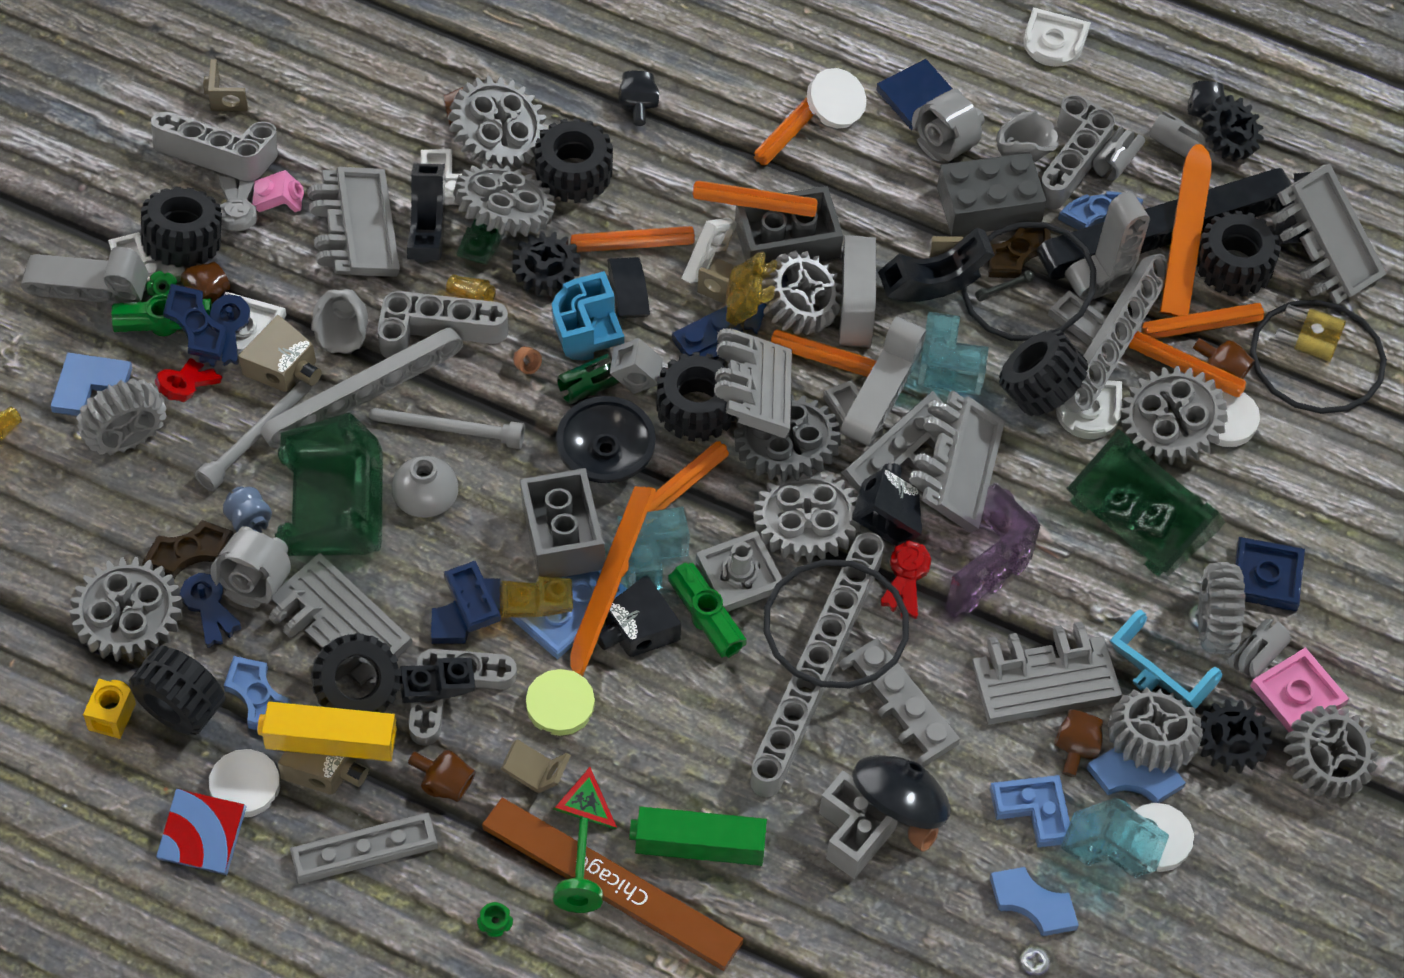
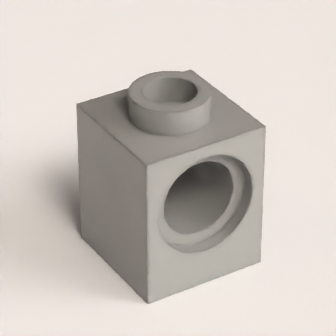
M640 338L614 347L610 374L635 394L657 386L663 358Z

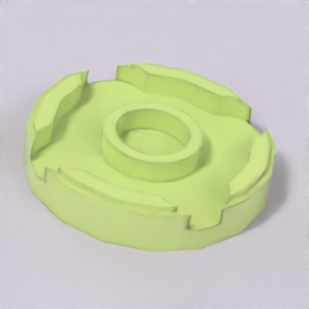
M564 669L547 671L536 677L529 686L526 695L527 714L534 726L557 736L573 734L584 728L589 722L595 707L593 688L588 681L578 673Z

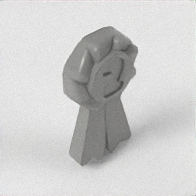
M219 176V183L227 201L220 205L222 226L226 229L243 231L256 223V206L249 202L256 180H240L237 189L234 177Z

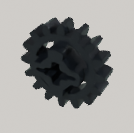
M1228 95L1226 98L1220 96L1205 108L1207 113L1201 116V119L1207 123L1201 127V130L1208 132L1209 135L1205 141L1213 142L1212 151L1221 150L1222 158L1226 159L1231 156L1233 162L1240 158L1245 160L1253 155L1254 152L1260 149L1258 143L1264 140V137L1258 134L1259 131L1264 129L1262 125L1256 122L1260 116L1259 114L1253 115L1251 113L1253 107L1251 104L1246 107L1243 105V98L1240 97L1234 101L1233 95Z
M540 231L539 238L535 239L530 234L528 235V243L518 242V250H513L512 273H515L517 283L524 281V289L526 291L534 287L536 295H539L542 290H547L548 295L551 296L553 289L557 288L560 291L564 283L573 280L574 276L580 275V254H577L576 244L568 246L567 236L559 240L557 239V232H553L550 237H546L544 231Z
M1225 699L1222 708L1218 704L1213 703L1210 711L1204 710L1201 715L1203 736L1200 746H1204L1200 754L1201 757L1210 755L1212 757L1210 765L1214 767L1221 763L1223 764V771L1226 773L1230 766H1235L1238 774L1242 773L1245 765L1251 770L1255 769L1258 761L1263 762L1265 760L1267 751H1269L1272 740L1269 739L1272 731L1271 727H1263L1266 716L1256 717L1254 715L1256 707L1252 706L1246 710L1242 700H1239L1237 706H1232L1229 699Z

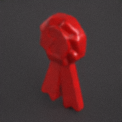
M189 358L180 371L164 369L158 372L155 384L159 393L163 394L167 399L186 402L189 398L193 397L196 387L219 384L223 377L216 374L214 368L202 371L204 364Z
M908 540L894 547L890 567L896 578L891 584L899 591L909 616L917 619L916 581L928 574L931 566V556L923 544ZM887 589L881 598V606H889L890 610L895 612L898 604L893 594Z

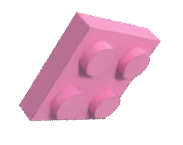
M1306 647L1254 678L1250 685L1288 732L1293 731L1291 728L1292 723L1298 719L1300 720L1301 714L1304 712H1312V709L1317 706H1323L1325 709L1329 705H1336L1337 710H1339L1349 700L1347 695Z

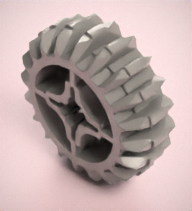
M795 250L788 255L786 253L779 255L777 259L772 260L767 265V269L760 278L762 282L757 289L763 293L758 302L767 304L764 308V313H771L774 316L772 323L779 321L782 323V331L791 327L793 334L796 335L802 331L807 336L813 332H821L834 321V318L841 309L839 304L842 302V295L838 292L841 290L842 285L834 282L838 273H829L830 263L821 265L819 263V256L810 259L808 251L799 255ZM787 275V287L782 288V276ZM815 299H819V310L817 312L814 311L813 307Z
M132 378L126 383L120 380L113 386L108 384L105 390L97 391V395L88 398L87 405L80 408L81 413L76 417L78 432L86 446H89L91 451H97L99 455L108 453L111 456L117 451L124 453L129 448L135 449L136 445L146 443V439L149 436L156 435V429L163 426L162 421L167 417L165 401L158 389L152 383H147L144 379L136 381Z
M1228 562L1209 563L1201 576L1197 608L1199 640H1201L1203 650L1214 652V654L1233 653L1241 641L1243 621L1245 620L1246 595L1244 592L1245 584L1243 582L1242 570L1235 564H1229Z
M1147 687L1142 693L1133 689L1129 696L1123 695L1112 708L1108 721L1109 742L1114 743L1115 752L1123 753L1124 761H1135L1136 768L1144 765L1148 767L1149 772L1154 768H1159L1161 772L1165 773L1169 767L1177 771L1181 765H1188L1189 761L1199 750L1203 736L1201 718L1196 716L1194 707H1186L1185 699H1175L1174 692L1166 695L1162 693L1161 688L1156 693L1151 692Z
M1329 705L1325 709L1323 706H1317L1312 709V712L1306 711L1301 714L1300 720L1298 719L1292 723L1291 728L1293 731L1289 732L1285 737L1291 744L1286 746L1283 752L1292 755V759L1287 761L1286 766H1295L1297 771L1294 772L1292 778L1298 779L1302 777L1304 779L1302 789H1308L1313 786L1314 796H1321L1325 793L1327 799H1334L1337 795L1340 798H1346L1350 796L1351 792L1357 793L1362 790V784L1365 785L1370 782L1372 777L1369 773L1375 771L1378 767L1372 759L1378 757L1379 752L1370 747L1377 740L1376 738L1367 737L1366 732L1369 731L1370 726L1365 725L1361 727L1358 724L1361 715L1349 718V708H1342L1338 711L1336 705ZM1316 727L1330 728V733L1325 735V737L1320 736L1316 738L1311 736ZM1346 766L1351 768L1346 777L1332 776L1333 771L1338 767Z

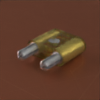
M1289 304L1285 309V315L1304 321L1301 332L1297 335L1279 328L1275 338L1295 345L1294 350L1331 362L1346 321L1312 308L1306 311Z

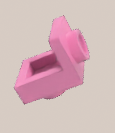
M286 170L258 179L254 182L252 205L256 206V210L259 213L282 204H286L294 212L301 211L302 198L304 196L303 186Z

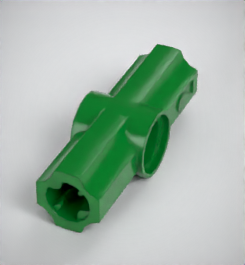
M155 295L147 302L113 303L111 315L114 332L152 331L158 336L165 337L182 328L174 321L161 316L164 312L167 295ZM203 299L205 311L210 316L211 299Z
M685 562L677 566L668 575V582L691 613L693 625L704 632L721 658H729L737 654L746 645L747 639L724 608L721 594L710 588L694 563ZM702 608H711V609H713V611H711V612H704V611H702L701 609H702Z

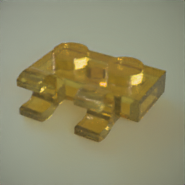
M764 252L755 254L754 257L735 266L731 270L726 321L734 326L757 314L758 305L771 301L774 297L775 286L771 285L768 288H762V281L764 278L770 277L771 275L769 274L777 269V261L773 260L770 263H764Z

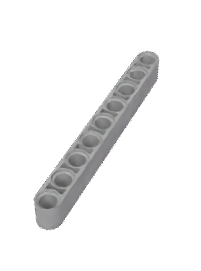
M872 532L861 533L854 540L846 561H854L879 571L884 548L883 540ZM862 552H870L873 555H865ZM842 567L796 667L798 671L821 681L830 680L875 577L852 567ZM856 578L861 580V582H853L849 579ZM845 605L849 607V609H840L837 606ZM832 632L835 633L837 636L830 637L825 635L824 633ZM818 659L825 663L819 665L813 663L812 660ZM792 676L752 764L750 785L757 795L771 797L781 789L826 687H819ZM807 687L812 691L806 693L800 691L799 688ZM789 715H794L800 719L797 721H791L786 717ZM783 744L787 748L780 750L774 748L773 745ZM768 772L774 775V777L766 779L759 774Z

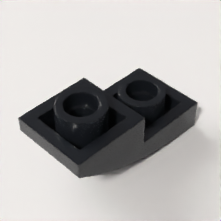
M640 257L608 258L609 281L612 291H614L617 319L648 317L650 315L649 300Z
M437 658L435 665L400 666L402 676H400L399 683H401L402 703L446 699L467 694L476 689L471 658Z

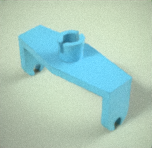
M1142 610L1136 611L1110 640L1113 648L1141 671L1132 680L1133 684L1140 690H1144L1147 687L1151 692L1159 685L1170 694L1174 692V696L1177 699H1185L1188 707L1196 709L1221 680L1223 675L1221 670L1213 667L1189 693L1155 664L1127 645L1144 626L1148 618Z

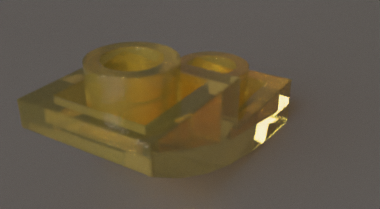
M538 576L536 583L502 581L500 584L501 617H541L563 614L573 610L572 579Z

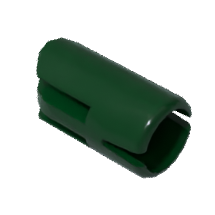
M609 354L558 375L557 384L560 392L568 390L569 393L563 397L567 403L574 404L620 383L613 376L610 377L611 363L606 364L610 361Z

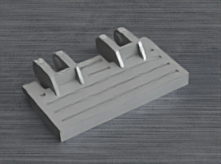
M1330 163L1319 167L1277 194L1283 206L1293 200L1295 201L1270 217L1273 224H1276L1294 215L1297 223L1280 234L1282 241L1293 238L1307 228L1310 230L1301 236L1300 240L1311 261H1317L1300 271L1299 274L1302 280L1313 277L1321 270L1326 277L1308 290L1311 297L1319 295L1337 284L1338 287L1328 294L1334 304H1339L1386 275Z
M337 167V170H322L323 184H314L307 189L309 199L315 200L309 204L311 215L327 217L329 234H321L314 239L316 249L322 250L316 255L318 265L334 267L335 274L397 277L400 266L385 169Z
M723 328L717 335L719 344H717L716 352L719 358L726 359V361H729L728 368L721 367L715 374L717 382L714 388L715 395H717V398L719 397L727 401L726 413L738 417V423L786 438L790 430L792 349L734 329L731 330V328Z
M955 391L949 392L946 404L938 400L931 401L928 404V413L932 414L933 417H927L924 420L923 427L929 434L937 438L933 458L928 456V454L920 453L917 456L915 455L913 464L916 468H919V471H913L910 474L909 481L923 492V502L971 533L980 527L1005 421L971 397L963 398Z
M321 553L286 581L271 599L277 605L269 615V619L274 624L283 621L297 608L301 609L284 626L283 632L289 638L298 634V632L302 631L313 621L314 623L305 629V632L321 648L338 637L356 633L379 638V641L386 643L390 647V651L396 657L400 656L413 644L408 634ZM350 657L338 666L335 681L343 678L344 675H347L359 664L360 666L351 673V677L362 686L371 677H376V671L368 660L362 657Z
M1076 622L1073 624V635L1078 648L1070 649L1063 627L1061 625L1054 626L1053 638L1059 658H1056L1052 645L1025 649L1023 652L1017 633L1009 634L1007 643L1012 660L1004 661L997 637L988 638L987 646L993 669L990 670L986 656L972 659L975 681L988 725L1119 702L1122 698V692L1104 636L1089 639L1083 622Z

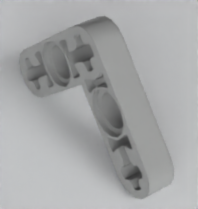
M428 649L420 654L416 665H431V662H436L437 658H471L472 664L477 668L474 673L476 688L507 689L517 679V667L514 659L504 654ZM482 665H487L486 676H482ZM499 667L506 668L504 677L497 676ZM445 699L436 700L431 704L423 702L411 703L409 732L412 741L416 744L426 746L438 740L441 733ZM423 714L429 715L430 728L427 729V733H420V728L423 724Z

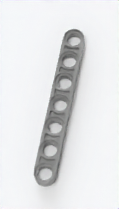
M1156 254L1144 257L1083 356L1087 360L1088 370L1086 371L1087 376L1082 382L1083 384L1078 389L1081 403L1080 405L1078 404L1074 394L1064 403L1068 411L1074 413L1089 410L1093 406L1164 287L1168 259L1164 255ZM1153 262L1157 267V276L1153 269ZM1141 283L1145 289V297L1141 292ZM1128 303L1132 308V318L1128 312ZM1115 325H1117L1119 329V339L1116 336ZM1102 347L1106 350L1107 360L1103 357ZM1089 368H1091L1093 371V382L1091 381L1089 376Z
M453 328L440 330L273 417L263 425L261 435L271 448L281 447L453 357L463 347V341Z

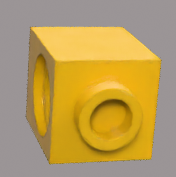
M98 679L83 713L89 731L121 739L136 705L134 695L126 683L120 680L106 681ZM110 703L118 704L117 706L111 709L104 708L106 705Z

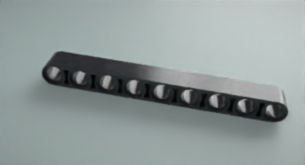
M1282 168L1271 169L1209 189L1202 234L1207 223H1211V219L1215 216L1221 218L1222 213L1229 212L1232 215L1235 211H1242L1244 215L1253 213L1255 214L1254 217L1277 211V194L1292 185ZM1178 199L1145 209L1150 217V222L1140 254L1171 244ZM1104 222L1071 232L1088 248L1091 256L1095 255ZM1064 235L1045 241L1037 249V255L1052 280L1066 278V270L1073 263L1085 259L1083 251Z

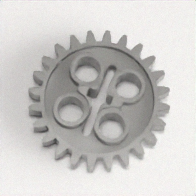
M487 76L484 82L476 78L473 84L467 82L464 88L458 91L450 105L452 111L448 119L453 122L449 131L458 132L453 141L464 143L460 151L466 152L470 150L472 152L471 161L480 157L482 158L481 164L484 163L486 165L489 161L492 162V166L493 163H496L498 166L503 164L504 167L509 165L510 168L514 164L518 169L521 168L524 162L529 164L535 156L536 140L540 138V133L543 129L548 130V127L542 125L547 117L538 114L542 105H533L531 103L535 95L527 97L524 95L526 87L523 86L517 90L514 88V80L505 85L501 76L496 83L493 82L490 76Z
M482 163L480 169L473 165L470 171L464 169L462 175H458L453 196H455L454 203L459 204L458 210L467 212L466 219L475 218L477 219L475 225L486 224L487 231L496 228L500 235H503L505 231H509L514 237L517 231L524 236H528L529 231L538 234L539 228L545 230L547 224L551 223L556 206L553 203L554 196L548 195L550 189L541 187L542 182L540 180L532 181V174L521 175V169L513 172L510 170L509 165H506L504 169H500L496 163H493L492 168Z
M1176 366L1174 372L1169 374L1168 370L1162 367L1161 376H1157L1153 371H1150V381L1147 382L1139 378L1140 389L1130 387L1131 397H1124L1123 399L1125 408L1121 409V416L1124 419L1121 423L1123 431H1126L1127 442L1133 441V449L1135 451L1143 448L1145 459L1154 453L1156 463H1159L1163 457H1168L1169 465H1173L1175 457H1180L1182 463L1186 464L1187 455L1190 454L1198 460V451L1202 449L1210 453L1209 442L1219 444L1218 433L1221 434L1226 431L1224 422H1228L1227 411H1225L1227 410V403L1223 399L1222 389H1216L1215 380L1213 379L1205 382L1204 372L1193 377L1192 368H1189L1185 374H1181L1179 366ZM1161 394L1167 396L1173 413L1168 412L1167 403ZM1180 394H1186V395H1188V396H1186V397H1184V398H1177V397H1176V396H1178V395H1180ZM1152 407L1158 408L1156 411H1146ZM1176 418H1180L1181 427L1188 436L1184 437L1182 435ZM1193 419H1201V420H1202L1201 422H1198V423H1191V422H1190V421H1192ZM1166 432L1173 433L1172 435L1167 437L1160 436L1161 434Z
M817 471L814 477L811 478L802 473L799 481H796L793 475H790V479L782 482L781 476H778V485L767 483V492L760 491L759 501H755L753 515L756 531L761 535L764 544L770 543V552L781 549V558L783 559L790 553L794 554V562H798L801 556H806L808 563H811L813 555H818L823 560L826 558L827 552L836 557L838 556V546L847 550L849 548V540L854 541L856 539V531L861 530V525L852 520L858 497H854L853 488L845 489L844 480L834 483L833 474L823 479L821 478L820 471Z
M121 557L119 566L116 567L108 560L106 561L107 570L102 571L100 568L94 567L96 575L94 578L86 575L83 576L86 587H75L78 597L70 599L73 609L69 611L71 620L74 621L72 623L74 632L78 633L81 644L87 643L91 653L99 648L101 658L103 659L110 652H113L115 661H119L122 653H127L129 661H133L135 652H140L146 658L147 648L151 647L154 649L159 646V640L169 643L171 640L168 631L178 632L179 630L176 621L183 619L180 609L183 607L182 597H180L179 586L174 585L172 574L165 576L163 566L153 571L151 560L140 566L138 557H135L131 565H126L124 557ZM116 588H124L122 591L119 592L113 591ZM150 598L156 599L155 601L150 603L144 602L145 600ZM102 615H110V616H109L108 618H106V619H103V620H99V619H98V617H100V616H102ZM133 626H141L138 630L129 631Z

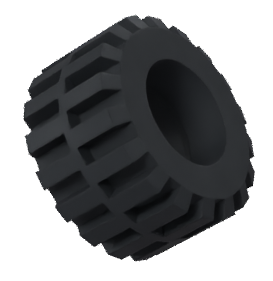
M574 118V121L563 119L560 120V124L554 122L549 125V130L543 129L540 133V138H537L535 143L536 180L542 182L541 187L550 189L549 195L554 196V199L558 196L561 197L562 202H568L569 199L574 200V203H581V199L592 200L594 194H602L604 187L609 186L613 172V146L610 143L609 135L603 134L604 129L599 125L593 127V122L588 120L585 123L580 122L578 118ZM568 158H579L585 161L580 163H568L563 160Z
M181 187L165 188L160 190V193L155 192L151 194L150 199H146L143 207H141V246H143L144 252L151 254V259L155 261H162L164 265L169 266L171 264L180 268L182 266H196L197 263L204 264L208 262V258L213 259L216 256V251H219L221 247L222 213L221 207L216 203V200L212 196H206L207 193L201 190L195 191L194 188L189 187L187 189Z
M1235 211L1232 215L1229 212L1222 213L1221 218L1215 216L1211 219V223H1207L1200 241L1196 266L1199 267V276L1206 277L1204 282L1208 286H1215V291L1219 293L1226 291L1228 296H1234L1235 293H1239L1243 297L1248 296L1249 291L1253 294L1258 293L1261 287L1265 288L1268 285L1269 280L1272 278L1281 246H1279V236L1274 235L1276 230L1272 225L1267 226V221L1262 217L1257 219L1254 217L1255 214L1248 213V215H1244L1242 211ZM1227 250L1240 251L1248 257H1238Z
M1056 329L1043 331L1022 343L1009 356L1000 372L999 383L1024 413L1029 416H1040L1060 407L1075 394L1087 376L1088 363L1062 331H1056Z
M693 352L692 356L689 357L685 353L679 355L678 361L675 359L669 361L668 368L663 367L660 372V378L657 381L656 411L658 412L660 423L665 422L664 428L668 432L674 430L675 436L680 439L683 436H687L688 441L695 442V438H701L703 442L709 441V436L711 435L715 438L721 436L722 429L727 431L731 427V421H735L736 416L726 413L727 401L719 397L717 398L714 392L715 384H717L715 380L716 372L721 367L728 368L725 367L723 359L714 360L713 355L709 353L706 356H700V352ZM690 392H702L712 398L704 402H693L684 398L683 395Z
M360 633L338 637L325 645L315 658L313 671H311L313 694L316 695L321 707L384 713L386 708L395 701L397 691H400L401 683H399V679L402 676L401 668L397 664L398 659L390 651V647L386 643L379 641V638ZM362 657L368 660L376 671V684L373 690L362 698L347 697L341 693L336 685V670L347 658Z
M167 646L155 647L129 679V688L134 697L149 714L167 727L187 735L194 736L199 734L226 698L218 681L203 665L189 655Z

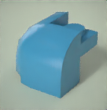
M605 271L564 283L563 288L555 295L552 302L553 325L565 356L572 360L584 361L594 359L595 351L624 344L625 336L614 311L615 296Z

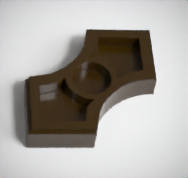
M1019 228L1009 240L991 244L995 256L988 261V277H1020L1025 263L1038 256V247L1051 239V230L1046 228Z
M201 520L195 529L177 537L157 536L142 565L151 560L153 571L163 566L165 576L172 574L173 579H175L183 569L192 564L214 562L234 533L232 530Z

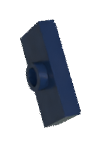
M476 561L444 571V579L469 633L501 621L500 612Z

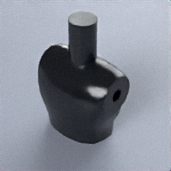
M636 70L626 71L622 75V82L619 88V105L633 108L634 125L643 126L646 124L645 109L658 107L659 89L655 84L652 73Z
M1213 81L1194 82L1188 101V114L1201 118L1202 115L1207 113L1205 108L1220 96L1226 98L1224 85Z

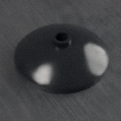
M599 396L579 402L566 412L557 429L556 443L561 460L570 471L586 468L588 480L592 482L616 483L637 475L650 462L655 450V430L648 415L636 404L618 397ZM602 450H609V451H611V452H609V453H602L601 451H602Z
M873 755L859 760L853 769V781L862 796L878 810L899 822L917 828L935 829L943 826L951 814V807L946 793L935 778L917 762L895 756Z

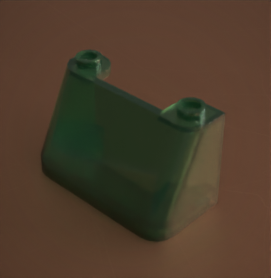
M350 412L281 432L278 457L280 462L294 473L292 524L289 522L280 524L275 533V538H279L288 546L287 555L317 556L319 553L323 556L366 555L379 551L382 544L383 452L376 436Z
M1119 429L1066 488L1073 496L1069 501L1083 514L1089 510L1147 559L1143 565L1157 577H1160L1162 573L1167 577L1171 575L1226 523L1216 509L1207 502L1204 504L1201 498L1191 493L1149 458L1142 449L1140 450L1134 445L1132 440Z

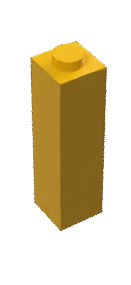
M269 701L266 714L259 715L257 734L263 736L265 749L391 762L397 731L395 714Z

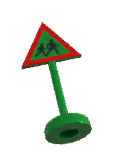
M589 767L553 808V810L580 818L575 878L561 881L553 890L554 904L560 909L573 913L592 912L599 909L603 904L601 887L590 880L584 879L588 821L614 830L617 829L591 767Z

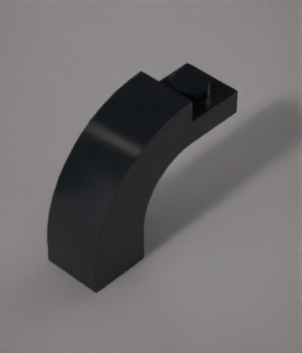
M413 163L411 173V223L407 243V259L415 260L419 263H429L442 257L445 215V164Z
M976 227L958 244L943 254L931 258L917 259L899 253L881 268L878 274L887 297L905 302L927 301L953 294L981 277L979 268L994 257L995 254L985 230Z

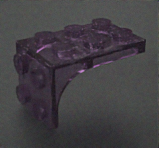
M993 483L988 487L982 518L998 534L1000 540L952 576L945 610L954 619L964 611L966 613L971 612L988 592L990 594L997 592L1012 574L1016 576L1023 572L1033 557L1041 525L1032 512L1023 509L1015 501L1014 496L1009 490L1001 488L997 483Z

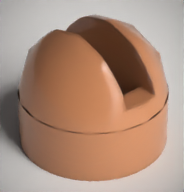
M523 346L514 353L513 361L517 369L523 373L533 374L540 368L542 356L534 348ZM524 357L529 361L527 365L523 361Z
M910 826L908 828V839L913 846L924 852L936 840L939 829H923Z

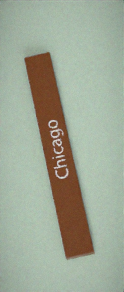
M502 797L483 822V830L564 878H575L578 841ZM586 846L584 879L590 880L601 887L603 901L720 970H726L743 944L744 938Z

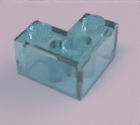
M928 312L925 327L927 333L921 354L917 386L981 395L989 347L957 343L960 316Z
M684 507L647 512L628 561L629 568L625 574L627 588L648 575L658 590L662 589L663 567L661 560L689 556L690 534ZM617 516V530L623 516Z
M1112 798L1074 812L1060 848L1086 866L1110 860L1136 878L1157 871L1169 834L1160 829L1155 821L1145 818L1131 809L1127 802Z

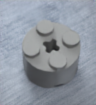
M955 88L944 92L917 108L912 117L913 130L917 128L920 138L916 139L919 146L930 158L938 162L942 160L951 161L977 145L982 136L981 125L985 122L981 110L974 108L970 101Z
M243 526L230 538L212 563L210 570L212 580L216 586L220 582L226 589L224 595L239 605L258 608L261 603L268 604L290 573L291 563L287 555L288 546L279 538H270L263 533L254 531L250 527Z

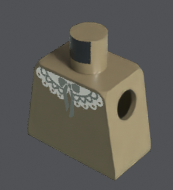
M278 314L238 355L242 375L284 392L290 391L300 380L313 386L319 381L322 374L321 369L315 366L316 358L312 343Z
M285 751L278 761L281 779L329 795L337 791L343 780L360 787L364 783L369 771L367 767L356 762L357 758Z

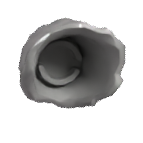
M1037 111L1023 112L1002 125L996 137L997 147L1002 156L1031 152L1034 163L1059 146V135L1054 130L1053 123L1039 116Z
M350 289L328 290L321 296L313 309L311 330L314 331L315 340L320 349L333 354H350L359 349L364 342L368 324L366 306L355 291Z

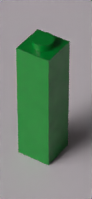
M639 806L638 819H631L629 840L636 841L635 854L762 866L767 819Z

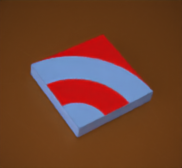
M176 789L156 858L162 861L227 875L247 808L246 805Z

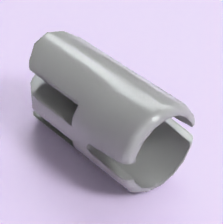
M1166 111L1158 116L1150 131L1152 139L1185 158L1189 150L1196 144H1201L1205 148L1210 145V142L1205 141L1208 137L1207 134Z
M1119 126L1094 158L1093 168L1096 173L1103 177L1112 169L1107 180L1117 179L1142 148L1145 138L1138 134L1134 139L1135 133L1133 131L1126 130L1124 132V128Z
M1265 619L1229 657V666L1240 670V672L1248 676L1250 675L1252 678L1258 677L1290 643L1291 636L1288 630L1280 622H1276L1269 629L1268 627L1273 622V619Z

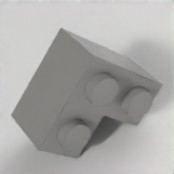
M842 771L821 796L819 814L839 828L829 840L826 859L855 879L896 830L898 821L887 816L869 803L855 786L853 777L845 771Z

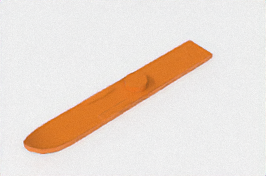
M1196 144L1189 150L1182 171L1160 313L1172 316L1188 315L1212 164L1208 150L1201 144Z
M634 486L574 639L570 653V666L572 671L582 677L615 598L620 581L629 568L628 561L656 491L653 487Z

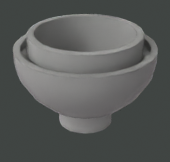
M433 456L414 457L404 462L395 472L392 481L393 499L397 506L409 515L421 518L434 517L444 513L454 504L458 495V480L451 466L442 459ZM422 473H427V474H429V475L426 476V477H421V476H419V475L422 474Z

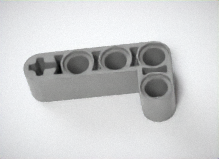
M1079 95L1066 96L1061 103L1057 126L1061 132L1071 138L1043 173L1041 179V186L1047 201L1045 208L1058 209L1064 205L1092 168L1094 158L1113 133L1115 125L1114 115L1109 110Z
M159 112L151 118L153 148L156 151L239 180L253 181L258 179L278 156L276 127L269 122L254 123L241 136L172 112Z
M1128 191L1119 194L1111 201L1108 207L1095 255L1091 256L1097 270L1093 299L1124 288L1134 274L1150 217L1133 192ZM1082 259L1073 263L1066 270L1065 277L1077 296L1085 301L1090 287V268L1086 259Z
M844 235L839 346L871 348L876 306V237Z
M125 247L112 248L108 261L33 254L28 258L21 288L31 295L103 303L141 302L148 278V270L140 255L134 250Z
M394 291L386 295L382 303L378 323L379 350L384 357L389 358L409 347L411 335L429 337L445 328H453L463 341L497 344L503 342L508 336V312L506 307L498 302Z
M898 316L895 317L886 335L883 350L842 423L840 429L842 435L868 447L873 444L920 358L927 329Z

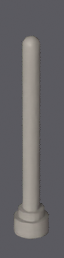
M300 381L216 462L204 463L195 471V477L198 482L209 491L217 489L224 481L225 471L262 436L261 428L273 417L291 409L313 386Z
M373 408L369 411V418L373 421L499 439L501 443L507 444L508 448L521 449L525 436V424L511 421L510 424H504L501 427Z

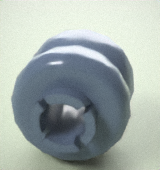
M237 487L233 489V493H228L223 504L224 515L232 522L236 532L241 527L247 526L254 531L262 533L261 529L265 530L271 519V508L263 501L260 492L256 488Z

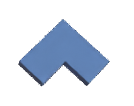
M67 352L51 403L52 412L78 416L81 413L80 408L87 405V399L91 397L92 390L103 391L108 387V384L113 386L120 380L125 383L128 382L132 372V363L130 361Z
M1059 775L991 783L990 793L996 820L1031 816L1037 848L1072 844L1074 838Z

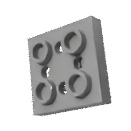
M758 531L696 552V561L711 589L721 594L723 606L727 612L769 597L775 585L782 580ZM727 577L729 578V580L726 581V582H724V581L721 580L722 578H723L724 580H725ZM743 585H745V587L751 586V589H748V590H747V589H744L742 586H743ZM785 585L780 589L779 593L785 590Z

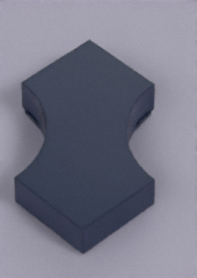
M171 284L163 317L174 321L184 330L188 338V354L220 361L228 327L215 322L207 314L203 306V291Z
M484 578L500 612L501 578ZM455 601L443 607L432 608L431 644H466L469 631Z

